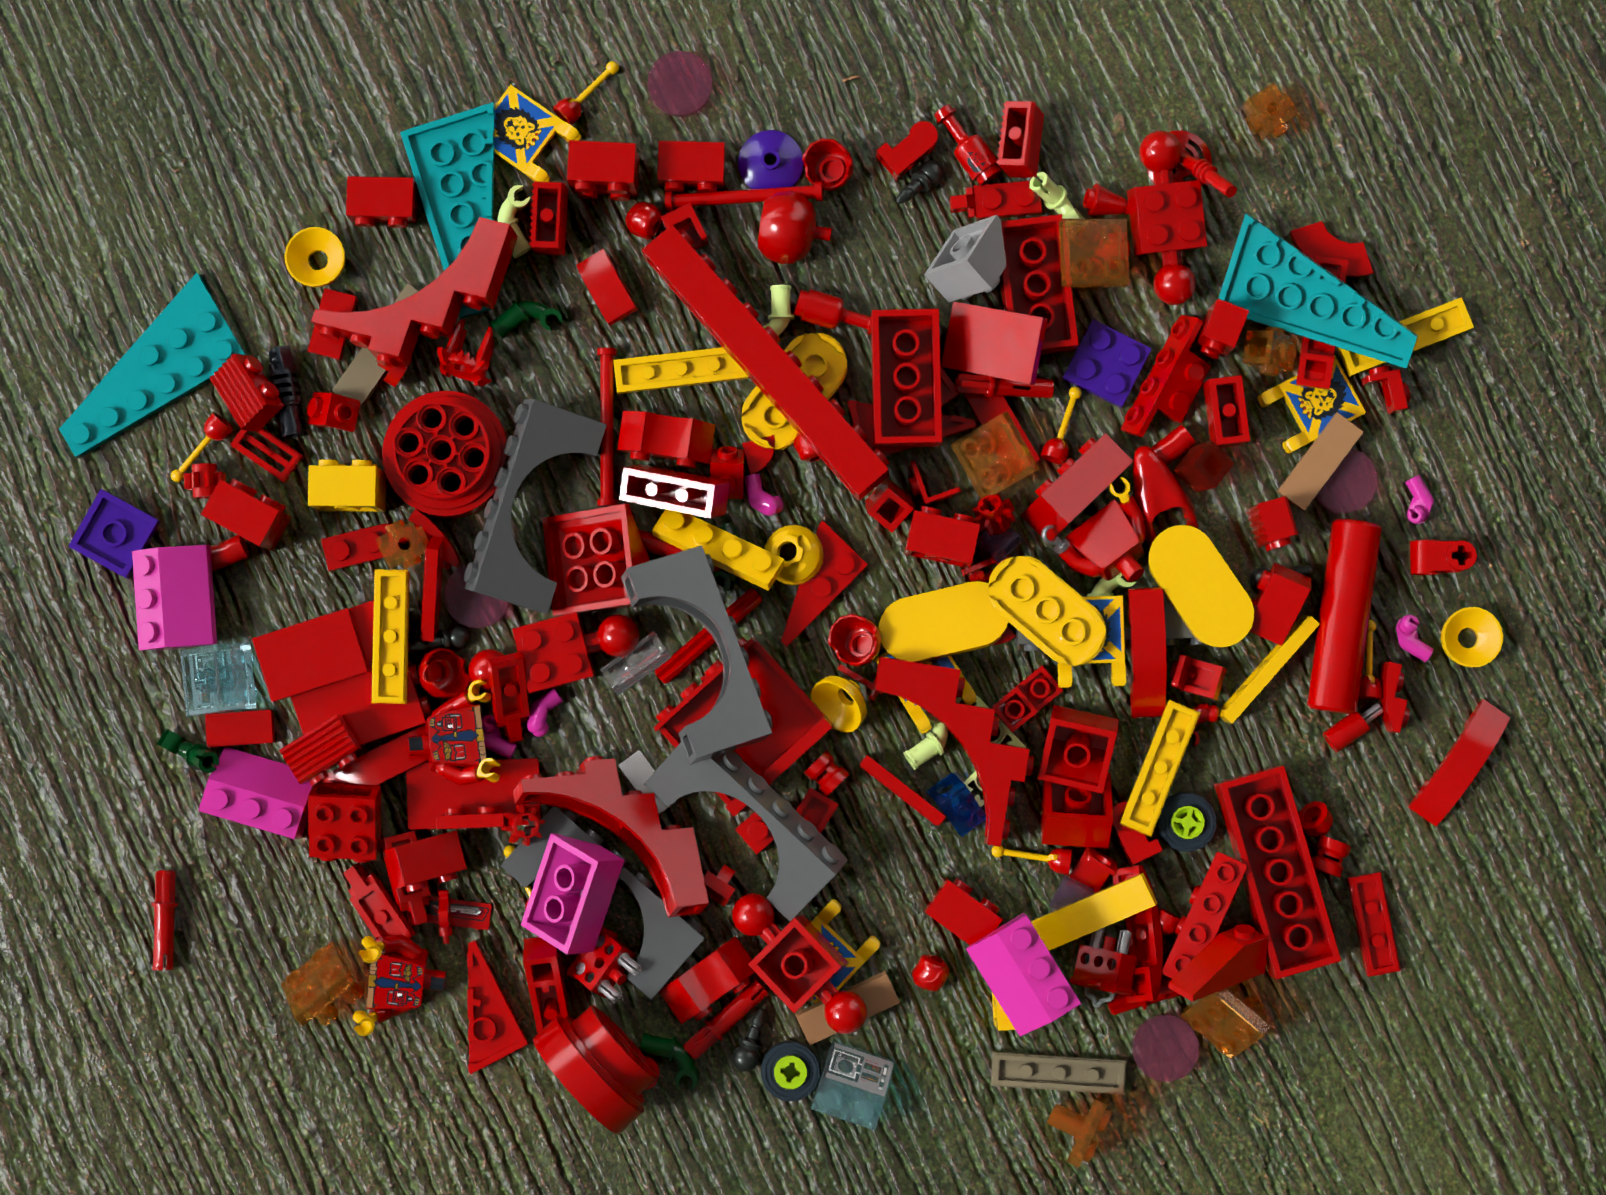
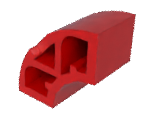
M623 411L617 450L629 452L630 459L649 462L650 457L677 460L676 466L696 468V463L710 464L715 424L693 418L672 417L645 411Z
M735 936L708 954L696 965L676 977L660 989L659 993L681 1024L692 1017L697 1022L713 1010L710 1004L731 989L736 994L751 983L748 977L754 971L748 964L752 961V958Z

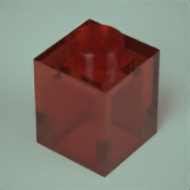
M1213 441L1192 446L1174 471L1195 492L1216 488L1234 465V462Z

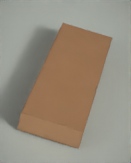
M1336 412L1276 492L1282 497L1287 496L1291 504L1302 512L1305 511L1363 434V431Z
M886 971L843 990L852 991L864 1000L867 1007V1018L900 1003ZM822 1001L795 1013L809 1045L837 1033L828 1026L825 1020V1005Z

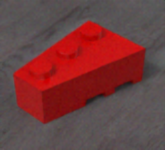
M1106 433L1098 441L1091 437L1078 450L1082 456L1076 462L1070 457L1057 470L1060 477L1054 483L1048 478L1035 491L1039 497L1021 516L1040 536L1044 527L1054 525L1055 528L1049 529L1046 534L1047 539L1052 540L1134 462Z

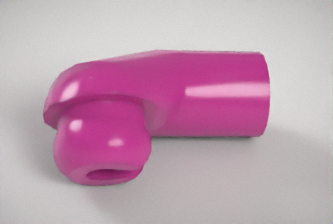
M760 474L744 476L748 501L752 508L766 516H773L783 510L784 503L781 497H773L763 491Z
M1420 474L1405 482L1413 495L1407 511V518L1413 524L1424 523L1428 519L1434 503L1433 496Z
M1405 615L1398 620L1396 625L1399 646L1423 662H1426L1433 653L1434 648L1418 639L1417 626L1419 625V620L1417 617Z
M555 688L535 700L529 707L530 716L527 717L526 725L527 729L536 737H542L547 734L549 730L548 723L546 722L548 711L563 702Z
M493 715L483 716L481 720L485 749L507 759H512L517 744L509 743V741L502 738Z

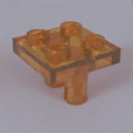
M1061 219L1059 221L1062 287H1127L1130 285L1126 219Z
M1008 412L1000 414L950 444L980 499L987 495H996L1039 470Z
M333 941L329 942L324 948L318 949L311 959L299 969L289 973L281 983L293 1016L302 1026L314 1017L323 1026L329 1025L330 1020L326 1016L333 1021L338 1016V1009L330 1003L341 995L348 1004H353L356 1002V999L352 994L360 999L364 993V988L354 981L341 949Z
M1239 984L1193 1001L1185 1007L1180 1015L1189 1023L1192 1029L1202 1034L1215 1045L1219 1052L1225 1054L1230 1059H1233L1264 1037L1271 1027L1260 1018V1015L1265 1010V1006L1260 1003L1256 1009L1254 1008L1258 999L1247 997L1243 1003L1234 996L1239 989Z
M1098 1096L1094 1100L1089 1113L1085 1116L1059 1104L1054 1106L1047 1124L1073 1136V1141H1075L1066 1162L1079 1168L1083 1161L1087 1163L1091 1161L1099 1142L1093 1139L1098 1130L1104 1132L1113 1114V1111L1108 1109L1110 1101Z

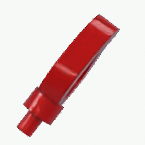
M439 890V936H443V944H450L449 936L452 935L449 890Z

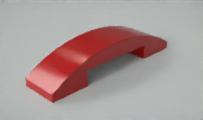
M1315 256L1316 263L1346 283L1349 260ZM1302 337L1296 386L1324 390L1330 389L1335 346Z
M1162 587L1128 589L1129 622L1131 625V718L1162 716L1166 706L1167 679Z
M1481 699L1463 725L1465 729L1430 780L1424 782L1407 808L1436 827L1476 777L1502 736L1510 717L1486 700Z
M425 725L358 757L357 760L342 769L339 767L328 773L329 777L323 780L322 783L380 785L424 762H428V755L409 756L407 746L408 736L426 735Z
M1143 865L1119 868L1116 875L1113 876V885L1144 873L1153 892ZM1156 904V906L1125 918L1126 930L1132 933L1129 955L1137 957L1131 984L1132 995L1129 997L1125 996L1126 1004L1153 1001L1158 998L1163 969V940Z

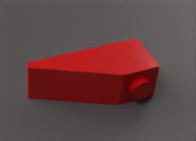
M1246 924L1236 925L1232 929L1219 933L1169 981L1168 988L1193 1002L1265 973L1268 937Z
M534 937L524 939L523 964L538 1034L556 1016L559 1015L565 1018L570 1016L561 952L542 938Z

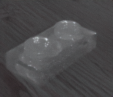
M653 631L638 642L633 652L626 656L615 658L600 670L618 696L649 673L659 668L663 663L671 659L672 656Z

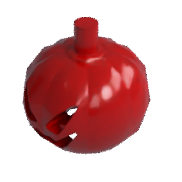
M794 191L777 192L764 201L759 227L758 249L771 261L779 264H794L806 257L814 239L830 241L832 228L816 226V213L813 204L804 195L802 196Z

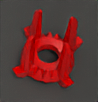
M460 319L455 325L445 349L443 347L437 348L440 371L448 378L452 375L459 379L474 382L473 386H485L492 381L486 378V374L494 350L493 329L488 327L475 358L470 357V352L464 355L462 350L467 330H463L466 319Z

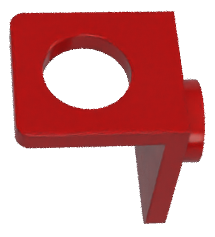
M910 462L909 467L913 476L908 478L909 485L914 497L920 495L923 506L937 503L961 493L960 487L928 498L916 462Z
M1087 847L1067 877L1066 884L1086 896L1097 893L1110 874L1112 876L1116 875L1117 862L1095 848Z

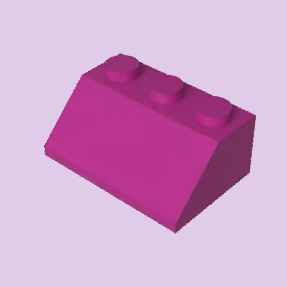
M210 545L157 547L132 551L139 651L173 650L217 644Z
M225 747L219 757V765H215L214 768L216 770L211 772L198 811L291 839L302 838L308 820V794L312 788L310 783L300 785L287 764Z
M551 833L521 926L567 955L594 952L624 859L600 845Z
M1024 913L965 948L1019 1036H1023L1053 1022L1081 1004L1029 918Z

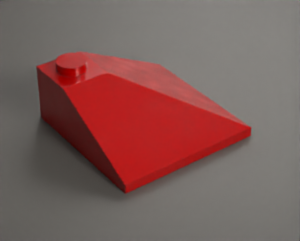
M619 504L542 518L549 580L557 582L551 601L553 616L573 612L585 613L632 607L621 576L627 568L648 562L650 559L629 504Z

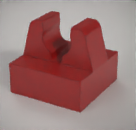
M725 864L717 876L709 871L704 876L707 896L723 907L736 890L728 884L735 871Z

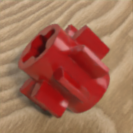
M192 464V472L184 473V489H187V491L193 490V498L209 499L219 480L221 479L226 482V473L217 472V464Z
M999 494L987 495L978 502L977 507L973 508L976 515L974 522L980 524L979 531L986 528L989 536L1002 534L1009 529L1011 522H1015L1016 519L1012 513L1015 509L1009 498L1002 501Z
M517 804L515 808L516 813H504L508 820L507 825L501 827V830L509 831L511 834L509 838L510 843L514 844L521 838L524 846H530L531 837H542L538 830L539 825L545 823V820L537 819L534 816L537 812L536 807L529 808L525 813L523 805ZM522 820H528L529 826L524 827L523 831L517 829V824L522 823Z

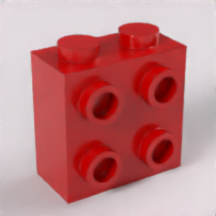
M318 783L312 786L308 794L309 857L319 858L323 861L352 859L358 863L376 860L381 849V786Z

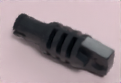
M276 346L269 350L270 364L268 365V376L271 383L279 390L278 397L284 404V407L279 411L282 438H297L303 436L299 415V407H301L303 402L300 396L301 389L298 386L300 384L299 378H297L298 370L293 362L290 346Z

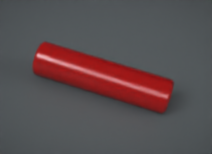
M1336 519L1332 522L1318 621L1320 625L1317 629L1307 701L1310 709L1353 715L1357 712L1382 531L1378 524L1351 519Z

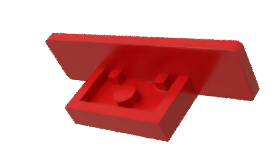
M1181 315L1173 324L1170 336L1163 349L1157 354L1155 364L1147 379L1142 383L1133 406L1125 415V421L1121 427L1123 432L1143 437L1156 411L1173 422L1182 423L1211 368V365L1189 351L1203 324L1202 320L1197 317Z
M1221 852L1215 854L1202 885H1197L1192 892L1189 900L1192 906L1188 915H1183L1176 927L1175 933L1178 934V937L1162 969L1164 975L1170 978L1176 976L1217 936L1248 868L1245 863Z

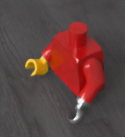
M1120 477L1125 485L1123 492L1116 493L1111 483L1108 487L1112 495L1119 497V504L1114 499L1068 534L1063 540L1058 536L1052 540L1047 539V531L1055 528L1054 525L1044 527L1041 538L1048 545L1055 544V552L1076 573L1093 578L1101 576L1106 581L1112 580L1121 573L1129 583L1138 580L1144 573V569L1136 560L1144 554L1142 543L1146 539L1144 516L1134 497L1128 494L1130 491L1129 482L1125 478Z

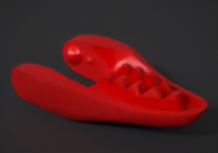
M1148 446L1136 449L1133 457L1134 499L1144 516L1145 542L1151 547L1153 540L1157 537L1152 525L1155 516L1174 507H1182L1184 518L1187 522L1186 525L1198 529L1195 507L1165 462Z

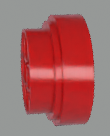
M456 391L427 393L406 404L391 421L383 442L382 458L384 470L391 487L397 495L416 510L426 515L443 519L466 517L486 507L488 501L493 499L497 486H494V479L498 469L503 467L507 456L504 454V447L508 434L499 418L478 399ZM432 412H440L442 416L440 425L435 428H428L426 426L427 416ZM465 419L473 420V432L466 436L460 435L458 432L460 422ZM409 436H417L419 440L417 449L410 453L405 452L403 449L404 440ZM443 443L450 444V456L445 460H438L435 456L436 448ZM473 451H482L484 454L483 463L475 468L469 467L467 462L469 454ZM424 467L428 470L427 480L423 484H414L412 480L414 471ZM451 475H458L461 479L459 489L454 492L446 491V479Z
M591 1005L576 1020L570 1016L564 1018L558 1015L533 1038V1043L538 1053L553 1074L570 1094L608 1130L620 1135L644 1112L642 1104L645 1100L642 1092L658 1076L649 1061L631 1039L599 1008Z

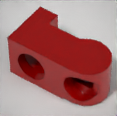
M917 122L910 129L909 135L893 149L887 142L877 149L876 158L893 178L898 181L934 150L938 138L937 130L930 122Z
M1119 802L1112 806V829L1129 864L1134 865L1163 851L1158 839L1148 841L1145 834L1119 824L1127 802Z

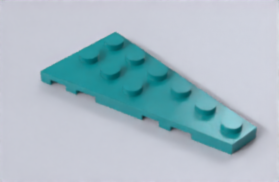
M494 102L400 132L444 271L455 261L468 242L478 218L493 220ZM462 304L458 317L459 319H465L492 309L482 306L481 310H476Z
M1245 213L1218 297L1219 299L1249 310L1246 319L1407 369L1418 337L1417 334L1250 214Z
M197 272L59 428L76 458L86 455L211 381L210 376L214 375V372L222 367L226 359L231 358L230 355H247Z

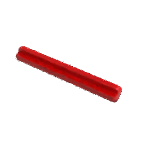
M750 588L726 609L728 616H732L737 624L762 602V597L755 589ZM703 628L655 670L656 676L662 683H669L715 643L709 631Z

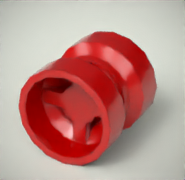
M827 750L803 772L810 780H815L819 784V790L825 796H828L849 775L844 767H838L834 763V757Z
M1320 835L1317 842L1318 852L1311 858L1314 869L1340 878L1344 869L1342 866L1343 859L1349 855L1352 846ZM1323 854L1335 858L1336 862L1323 857Z

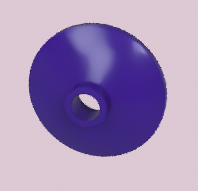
M766 130L756 133L744 143L740 150L738 168L741 178L750 189L793 187L798 182L803 170L801 149L793 138L783 132ZM773 155L777 161L774 165H767L764 162L765 157Z

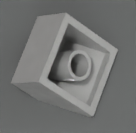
M994 215L953 230L924 275L948 302L962 298L965 300L983 291L988 293L999 284V277L1007 266L1001 219Z

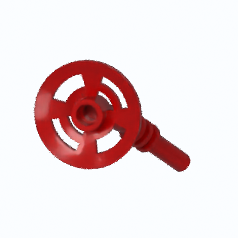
M1170 131V133L1177 137L1182 148L1181 159L1177 166L1172 169L1175 172L1173 174L1174 183L1183 182V178L1192 173L1200 181L1201 187L1204 184H1210L1226 197H1233L1237 192V187L1218 173V169L1212 165L1211 153L1205 142L1197 135L1188 131ZM1188 141L1198 146L1202 152L1203 159L1199 158L1198 152L1192 145L1188 144ZM1185 148L1188 149V150L1192 153L1193 156H1191V155L1189 154V152H1187V151L1185 150ZM1147 169L1149 178L1154 184L1153 172Z

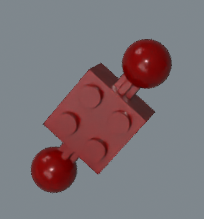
M1159 130L1148 134L1141 142L1139 148L1142 164L1153 172L1154 185L1134 187L1127 190L1134 256L1162 254L1163 267L1155 275L1154 291L1162 302L1169 305H1180L1192 297L1196 288V279L1193 272L1182 264L1181 251L1207 246L1201 184L1199 180L1174 183L1172 169L1177 166L1181 159V144L1172 133Z
M578 612L512 629L517 651L520 652L524 659L526 685L529 694H536L595 678L596 673L591 653L603 650L610 656L623 657L634 651L640 637L636 623L625 615L609 616L600 624L598 631L585 634L581 616ZM482 650L470 661L469 677L472 682L475 680L486 682L480 686V689L483 691L491 692L487 659L504 656L498 650Z
M750 893L739 898L732 910V920L735 927L745 935L760 936L768 944L748 964L793 1013L802 1010L817 996L825 1005L824 1017L832 1030L840 1034H851L858 1031L864 1025L867 1018V1007L864 1000L852 991H839L830 982L849 962L804 915L795 917L781 930L773 922L775 917L774 908L765 896Z

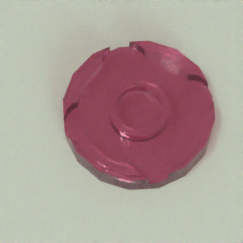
M674 51L664 54L654 62L648 74L647 83L651 101L665 114L682 118L694 115L706 106L713 85L709 67L700 57L685 51Z
M1351 448L1315 496V499L1320 505L1322 504L1334 513L1349 514L1363 508L1372 500L1377 489V473L1373 463L1364 453Z
M467 564L458 568L450 576L445 587V603L449 613L458 623L470 628H486L497 623L506 615L510 603L466 590L467 582L464 581V575L469 565Z
M1170 1014L1157 1015L1147 1018L1137 1027L1132 1038V1055L1136 1065L1146 1076L1157 1081L1172 1082L1183 1078L1194 1068L1199 1056V1042L1194 1030L1183 1019Z

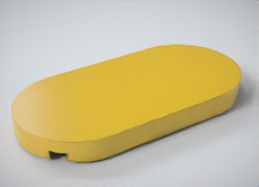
M810 333L798 336L784 351L787 353L791 350L802 363L800 367L802 372L807 377L812 374L824 388L821 393L830 401L843 384L847 374V359L844 349L836 339L824 333ZM756 386L746 398L742 407V426L746 435L751 441L764 448L781 450L794 444V439L798 432ZM774 435L775 448L771 447L768 441L761 438Z
M1177 525L1162 531L1153 540L1148 557L1149 570L1159 587H1162L1164 594L1187 628L1198 641L1212 647H1228L1240 642L1252 627L1254 621L1253 604L1216 547L1205 533L1192 526Z
M1029 556L1011 557L1000 562L992 571L989 578L988 593L993 608L1051 659L1063 665L1078 666L1090 662L1100 653L1106 640V625L1102 615L1091 603L1041 561Z
M973 581L896 600L883 612L879 622V631L884 649L894 658L922 663L993 645L1002 637L1009 622L993 608L988 593L989 583Z

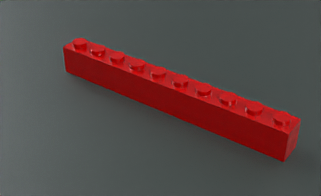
M670 225L642 249L644 259L858 501L863 499L889 476L887 465L890 463L878 448L873 451L865 443L868 438L857 424L849 425L843 418L846 413L837 401L832 399L829 402L821 393L824 388L812 374L807 377L800 369L802 363L791 350L786 353L778 345L781 341L779 336L770 326H767L765 329L756 320L759 315L748 302L742 304L735 296L738 291L726 277L721 280L716 275L714 270L717 268L705 253L700 256L692 248L695 243L688 233L683 229L678 232L673 225Z

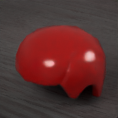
M821 138L811 143L802 157L806 178L813 185H815V182L822 181L823 191H836L844 187L853 174L854 164L849 150L835 139Z
M848 614L839 617L831 626L828 644L834 649L840 661L851 666L860 667L871 663L880 652L881 634L877 626L870 619L855 614Z
M436 648L426 653L418 669L421 686L433 697L452 698L466 691L471 682L464 668L465 659L446 648Z

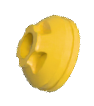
M309 227L297 232L286 246L285 264L287 270L296 281L305 286L323 287L329 285L341 275L345 266L346 259L343 244L335 234L325 228ZM315 252H324L328 257L327 265L321 270H314L310 266V257Z
M788 525L779 528L769 537L764 549L780 556V549L784 544L794 543L797 553L792 560L784 561L785 565L776 580L787 585H800L808 582L818 573L823 563L824 553L820 539L814 532L803 526Z
M1479 607L1462 608L1449 616L1444 623L1441 631L1442 648L1446 655L1458 665L1472 668L1484 666L1495 659L1503 644L1502 627L1495 616L1485 609ZM1464 628H1469L1476 634V643L1471 648L1463 647L1458 641V635Z
M827 676L817 682L812 688L811 700L834 724L832 727L834 730L846 733L853 732L866 718L865 697L856 682L839 676ZM843 690L846 691L854 701L849 700L844 695Z

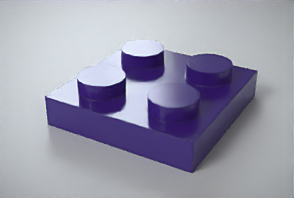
M1092 319L1062 379L1122 408L1152 348Z
M100 489L68 547L129 579L133 573L132 551L147 548L161 521L111 493Z

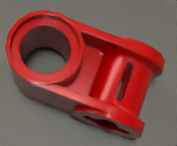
M1409 541L1411 575L1462 572L1472 567L1477 558L1476 549L1467 541ZM1458 549L1459 554H1465V560L1460 563L1458 559H1452V553L1457 552Z

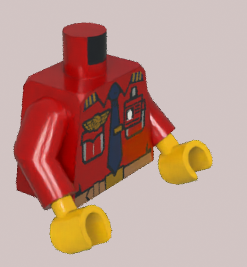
M481 680L473 681L468 690L456 697H452L434 710L426 720V735L407 737L409 756L428 755L430 771L437 772L440 777L460 786L481 782L484 778L495 783L500 778L496 773H489L493 767H499L500 764L492 758H486L480 704L475 705L476 700L488 702L492 697L490 693L479 695L480 686L486 683Z
M405 935L376 937L375 940L371 936H365L362 939V944L366 950H360L358 953L366 963H370L366 1009H370L367 1014L365 1011L358 1010L353 1014V1020L357 1024L362 1023L359 1026H355L354 1030L360 1036H367L373 1032L375 1024L378 1025L395 1016L420 1007L425 989L444 991L446 971L427 969L428 951L422 949Z

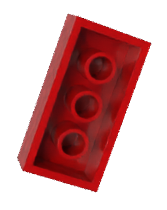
M1062 214L1001 221L1007 265L999 277L1003 310L1048 318L1041 355L1075 351L1079 343Z
M939 308L872 310L871 348L874 448L941 446Z

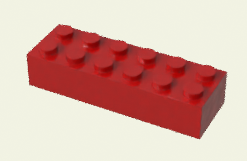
M1277 765L1214 783L1235 859L1248 866L1242 883L1256 931L1268 937L1266 965L1269 976L1280 979L1340 962L1341 958L1285 767Z

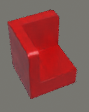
M691 203L661 216L665 230L670 225H673L678 232L683 229L688 233L695 243L692 247L694 250L709 244L708 237Z

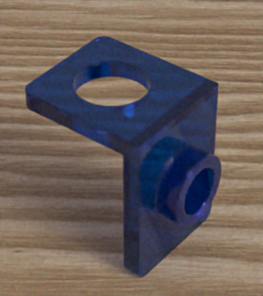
M954 773L949 774L927 791L928 795L941 808L961 837L986 820L985 813L967 786ZM953 784V787L948 792L939 794L944 787Z

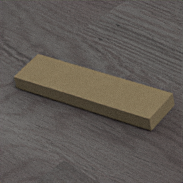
M407 283L394 303L414 295L418 290ZM361 348L332 391L338 395L359 400V410L361 411L388 371L377 365V359L368 348Z
M992 1051L990 1085L1125 1095L1127 1061L1123 1059Z

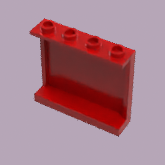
M374 600L351 607V615L369 672L292 696L291 700L303 735L338 714L343 716L361 746L426 724L427 718L433 711L428 697H422L418 686L420 684L418 667L416 664L411 665L409 657L407 704L372 703ZM408 639V653H409V652H412V651L409 650L410 641H409V639Z
M742 637L738 641L739 646L744 647L749 658L748 670L751 678H755L761 690V697L759 699L763 710L766 709L769 712L773 727L771 729L772 734L764 741L734 750L733 752L737 753L745 764L756 774L762 776L767 784L770 785L825 735L834 724L755 637L748 641ZM719 659L704 672L708 676L699 686L693 682L680 694L684 699L675 708L669 704L655 717L659 723L653 727L654 730H659L675 748L681 743L678 733L685 726L707 715L719 697L723 683V663ZM716 792L726 803L725 808L733 817L747 806L732 796Z

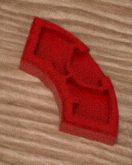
M1322 221L1289 232L1294 246L1314 261L1315 256L1349 260L1346 278H1360L1373 274L1364 242L1347 243L1340 241L1327 231Z

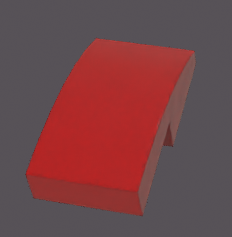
M604 248L576 265L586 287L609 326L638 310L626 284L621 280L609 254Z
M415 509L408 519L415 524L412 531L427 541L432 536L444 537L443 567L449 570L453 565L460 570L463 562L453 543L433 521Z
M1383 662L1379 680L1382 685V699H1379L1380 708H1383L1382 720L1387 732L1400 733L1401 727H1406L1410 715V709L1406 708L1408 700L1395 697V693L1400 692L1402 689L1404 673H1401V664Z
M1041 665L991 706V708L995 709L996 714L1013 733L1063 690L1044 666Z

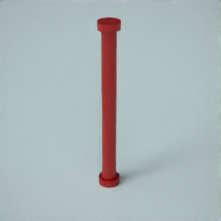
M820 181L810 186L673 194V191H666L665 207L666 211H673L675 207H681L688 203H691L692 206L764 202L768 197L783 191L798 192L807 199L816 198V202L824 200L823 183Z
M597 348V356H600V422L607 424L600 445V499H597V506L608 507L617 505V499H614L613 357L617 356V349Z

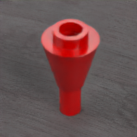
M1097 183L1094 184L1092 189L1088 188L1086 190L1083 207L1087 208L1089 216L1121 215L1122 213L1130 215L1129 202L1118 194Z

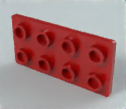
M539 759L495 760L500 766L493 767L489 772L500 776L499 780L495 783L484 778L481 782L460 786L440 777L437 772L430 771L429 762H424L406 771L408 828L413 830L506 826L508 819L504 816V813H516L515 808L517 804H515L513 791L523 777L540 774ZM522 804L525 813L529 808L536 807L537 812L534 816L537 819H541V804ZM522 820V823L517 825H529L528 820Z

